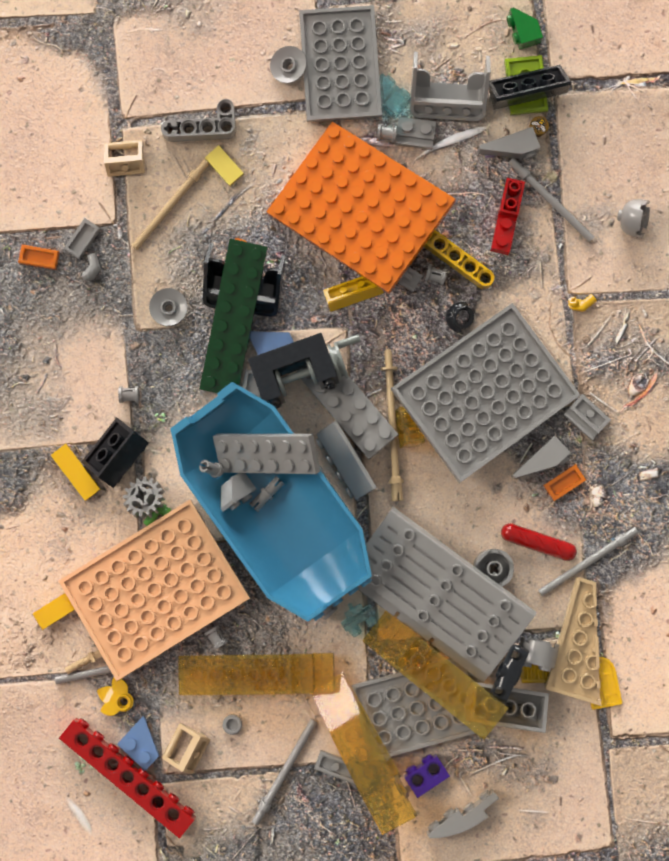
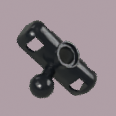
M515 644L510 647L505 660L497 670L496 680L490 691L491 698L506 704L513 687L521 676V669L529 653L527 649ZM514 650L519 652L517 658L511 657ZM497 687L503 689L501 694L495 693Z

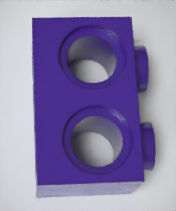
M436 754L425 756L421 760V764L418 766L412 765L405 770L404 778L417 798L450 777ZM437 764L439 770L436 773H430L428 771L430 765ZM415 775H421L423 777V780L420 784H414L412 782V778Z

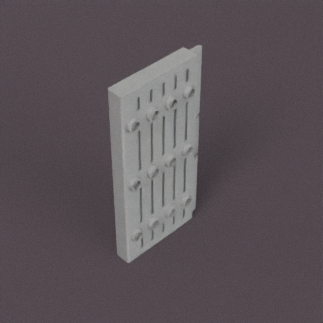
M394 507L366 544L372 581L364 587L359 585V591L394 616L396 612H399L400 614L397 616L399 621L426 641H430L431 637L434 638V641L431 643L434 647L483 683L536 615V611Z

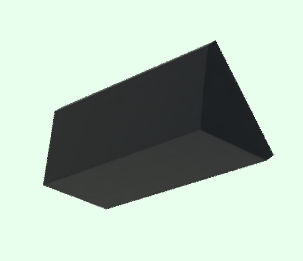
M556 65L490 80L489 93L493 109L496 110L565 94L571 86V81L562 66Z

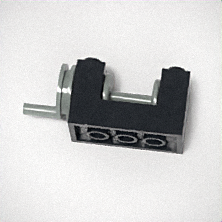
M318 333L248 358L261 399L278 409L282 407L283 403H286L284 399L287 396L285 384L310 375L314 385H320L321 389L331 390L337 387L336 384L340 383L339 380H343L342 376L345 375L346 379L349 378L339 349L360 342L359 335L357 334L334 342V347H331L330 344L326 345L322 333ZM305 367H308L307 369H304V370L298 371V372H296V373H293V374H290V375L281 377V376L286 375V374H289V373H291V372H294V371L303 369V368H305Z

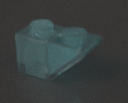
M382 73L379 78L381 106L392 118L396 119L409 105L411 97L406 89H400L395 84L396 82L389 75L385 76Z

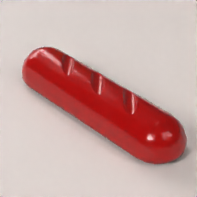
M512 523L505 524L501 529V536L505 541L564 561L573 560L577 554L576 547L572 543Z

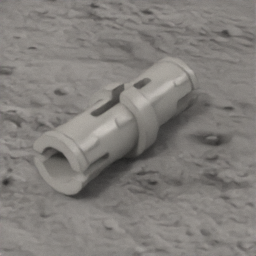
M277 476L265 488H262L260 490L261 493L249 503L254 507L259 502L254 508L257 512L269 499L272 500L274 498L273 495L285 485L280 481L275 486L280 480Z

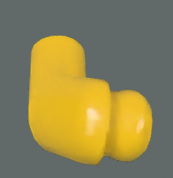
M592 294L584 300L571 297L568 300V306L572 310L584 312L596 303L597 300Z

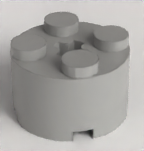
M488 549L481 552L473 564L474 567L502 587L508 584L513 577V560L506 552L499 549ZM497 564L496 570L498 571L490 573L491 568L489 566Z
M521 636L519 646L529 651L523 666L531 667L532 664L538 665L539 670L548 672L551 671V668H555L559 650L558 644L552 647V644L548 641L530 637L528 641H525V637Z

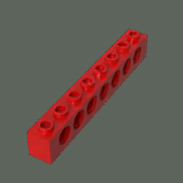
M75 718L59 739L180 839L196 818L194 810L187 805L184 807L179 803L180 799L173 793H167L164 790L165 787L159 781L155 780L154 782L150 779V774L143 768L138 769L134 765L135 762L129 756L125 755L124 757L121 755L119 748L113 743L108 744L103 740L105 737L100 732L92 731L87 721L82 718ZM80 734L87 735L88 743L84 744L80 741ZM96 746L103 749L102 756L95 754L94 749ZM110 759L118 761V768L110 766ZM126 771L133 774L134 779L132 781L125 779L124 773ZM146 784L149 788V792L142 793L139 789V785ZM157 796L163 798L164 804L161 806L155 804L154 798ZM176 809L179 812V817H171L169 810Z

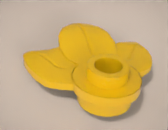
M113 677L112 686H105L97 690L99 698L105 703L100 712L105 715L113 716L119 711L126 712L134 704L132 695L128 693V685L123 679L116 681ZM122 698L127 699V705L121 703Z

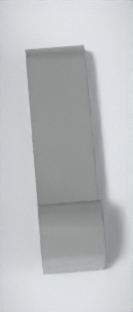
M222 99L217 104V118L167 120L161 125V132L169 142L231 139L236 134L234 105L231 100ZM224 107L231 108L228 113H223L221 110ZM225 125L232 127L228 132L222 130ZM206 126L213 127L209 133L204 132L203 129ZM187 127L194 128L193 132L189 134L185 133V129ZM173 128L171 134H168L169 129Z

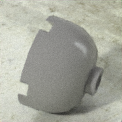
M634 199L626 203L623 210H619L617 220L620 221L621 228L627 235L643 238L645 233L641 232L643 227L647 229L650 215V207H646L650 203L649 200Z

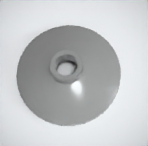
M294 46L280 48L274 53L270 62V70L273 77L281 83H293L299 80L307 66L304 53ZM293 64V67L288 70V66Z
M161 289L150 300V314L160 325H176L186 316L187 301L183 294L176 289ZM168 305L173 307L171 311H166Z

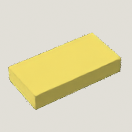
M219 145L205 157V160L229 186L233 185L244 175Z

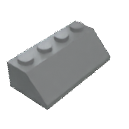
M337 420L317 433L318 438L316 442L320 449L325 448L328 455L325 457L331 466H336L338 471L335 474L340 482L345 481L348 486L345 490L350 499L354 497L355 500H358L377 488Z

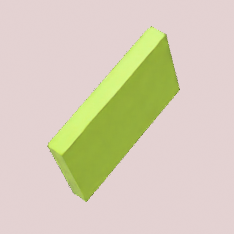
M542 55L504 60L506 77L544 68ZM547 98L509 106L510 116L548 112Z

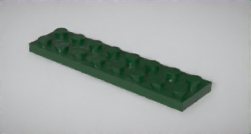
M235 239L229 240L200 390L218 393L231 382L240 386L268 250L267 246Z

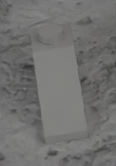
M533 127L479 145L477 151L478 154L516 159L526 157V159H531L537 156L540 145Z
M553 436L516 470L511 477L513 479L555 467L558 464L562 466L569 460L567 456L571 452L556 436Z

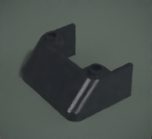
M210 243L208 247L203 275L202 300L210 308H216L225 264L222 260L213 259V243ZM284 254L281 256L279 269L270 268L266 270L264 278L261 279L255 315L271 317L278 312L286 257Z

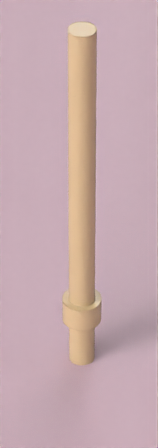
M205 159L195 170L189 173V178L131 245L135 250L141 247L194 182L197 183L201 174L210 165Z

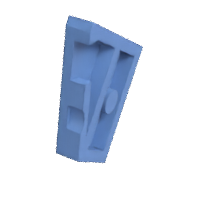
M251 331L250 339L257 355L293 343L289 332Z
M142 716L117 745L146 771L159 757V753L154 744L152 733L148 728L146 717Z

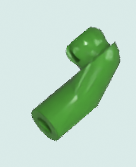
M162 504L163 508H157L159 513L152 512L151 518L147 515L143 523L148 526L160 514L164 516L171 509L166 507L167 505Z

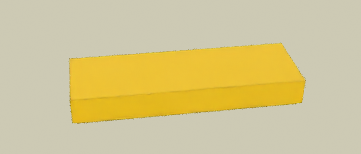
M64 444L51 454V457L85 501L101 490L67 444Z

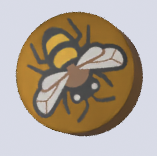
M537 116L531 120L529 128L533 127L536 136H543L549 128V123L546 118Z

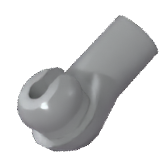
M96 253L87 255L89 266L82 273V278L85 281L95 279L100 272Z

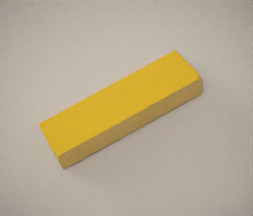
M362 276L323 290L331 312L384 293L381 288Z

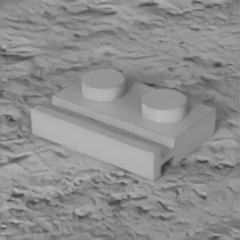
M399 117L395 145L432 150L436 121Z
M583 394L563 414L590 440H593L611 420Z

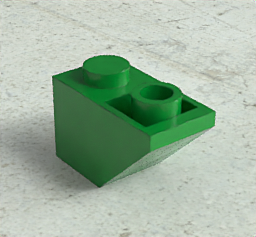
M514 7L510 8L506 19L508 26L513 29V42L515 45H518L519 50L541 44L543 35L538 20Z

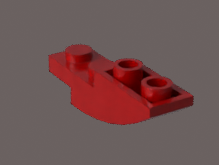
M506 178L493 233L491 252L509 255L525 181Z

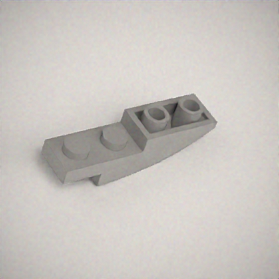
M493 789L490 791L485 790L479 795V800L474 804L470 802L463 808V813L457 807L454 810L450 808L443 814L444 818L439 822L435 820L428 826L427 835L429 838H442L471 829L488 818L484 810L498 800V796Z

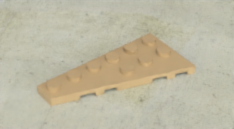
M576 577L557 642L559 650L555 668H551L544 689L601 706L596 582Z

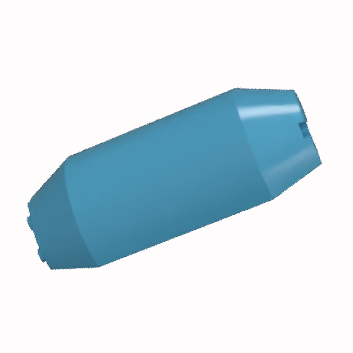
M231 382L217 393L218 396L207 405L170 428L180 476L266 597L307 622L311 619L317 621L325 615L323 611L331 604L335 607L343 601L342 597L348 593L350 596L359 590V585L364 587L372 581L370 578L372 577L363 528L321 470L317 474L246 473L256 487V490L251 493L252 498L245 503L240 501L241 505L234 510L230 508L224 512L221 510V486L238 473H223L220 477L214 478L210 474L200 471L199 465L206 466L201 464L203 460L219 463L213 436L216 434H294L274 405ZM277 476L280 480L275 486L280 481L285 485L273 495L274 498L272 500L269 499L257 512L254 508L259 502L254 507L249 503L261 493L260 490L262 488H265Z

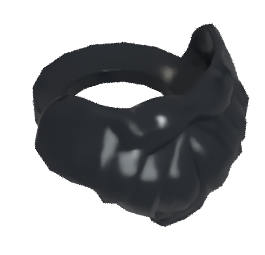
M458 302L450 306L445 317L447 325L454 332L460 333L462 332L461 329H466L473 323L474 313L468 307L467 302ZM461 310H466L469 314L468 321L464 324L456 322V317Z

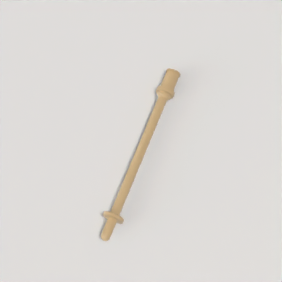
M386 349L384 352L385 367H381V371L386 372L389 424L397 432L395 395L391 388L394 386L393 371H396L398 368L393 366L391 350ZM396 437L390 442L392 477L388 481L391 484V501H404L402 492L404 479L399 475L398 443Z

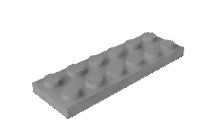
M311 375L302 378L301 380L332 417L337 420L338 424L369 460L399 436L350 377L346 379L345 375L342 376L343 380H339L340 383L336 384L337 387L331 390L321 389L320 385H314Z
M216 434L213 436L218 462L224 468L223 473L317 474L320 472L313 434Z

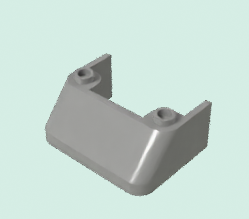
M414 52L410 113L414 117L479 121L484 118L491 75L490 56H486L484 72L472 73L468 78L467 84L430 82V73L425 69L417 68L418 52Z

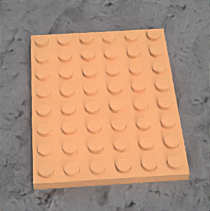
M192 500L186 501L59 580L60 585L116 681L121 680L251 599Z

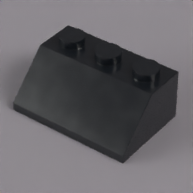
M116 417L83 459L82 463L99 479L114 488L138 456L145 450L149 442Z

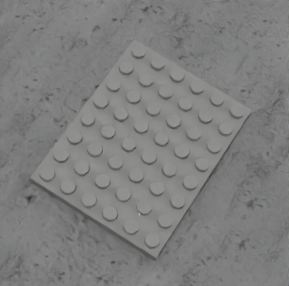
M513 303L391 388V391L458 483H461L580 396V393Z

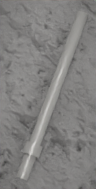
M514 158L509 161V164L519 173L518 176L522 180L525 179L588 242L594 238L530 174L531 172L526 167L524 168Z
M634 527L623 535L619 534L614 538V541L538 591L542 596L546 595L617 547L621 548L627 544L628 540L639 534L638 530Z
M310 719L265 799L261 800L258 805L259 809L252 823L259 825L264 814L270 810L271 802L317 724L313 719Z

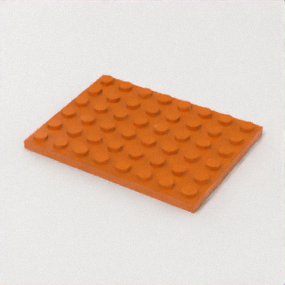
M332 121L269 207L267 214L390 294L454 205L456 199Z

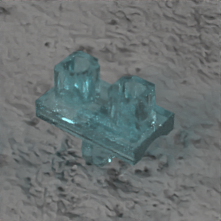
M349 603L350 610L344 613L347 619L341 622L345 631H348L353 637L358 636L362 632L358 626L359 623L365 621L368 627L378 623L372 606L369 604L363 608L361 603L353 607L352 603Z

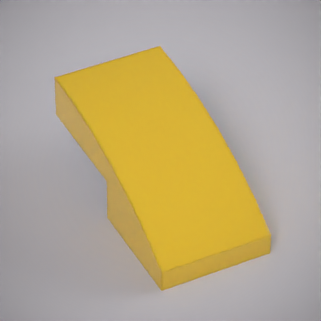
M64 593L32 615L40 628L44 630L75 609L66 593Z

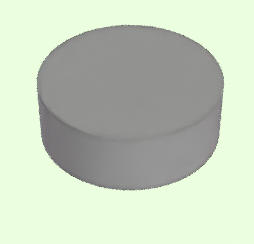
M235 714L226 716L222 724L224 731L230 735L237 734L242 728L241 718Z

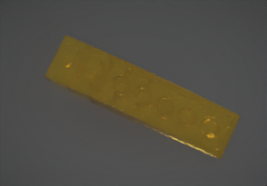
M387 611L383 613L362 640L483 740L486 739L509 709Z
M334 653L178 656L179 695H264L335 692Z
M344 672L311 690L332 739L381 834L384 835L414 819L417 814L408 799L409 794L400 780L401 775Z

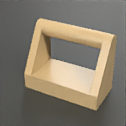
M142 140L104 143V165L107 177L145 173ZM138 148V155L110 157V150Z
M179 723L162 759L181 772L193 774L211 739ZM185 731L193 736L179 762L171 758V755Z

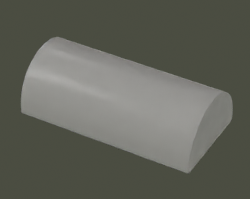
M471 683L465 703V716L468 722L546 733L549 693L513 688L506 704H503L491 698L492 684ZM496 688L495 693L501 694L503 692V689Z

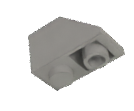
M246 473L236 474L221 486V510L223 512L229 508L234 510L241 505L240 501L245 503L252 498L251 493L256 490V487Z

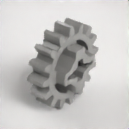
M143 477L142 481L136 478L135 484L130 482L131 488H125L128 494L123 495V498L126 500L123 505L127 508V511L130 514L132 513L134 517L140 516L142 519H145L146 515L151 518L152 512L158 514L157 508H163L160 502L165 500V497L162 495L165 491L160 488L161 485L153 478L148 480L147 477Z

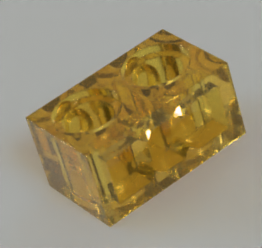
M402 406L395 410L400 448L418 447L424 444L423 433L405 408Z

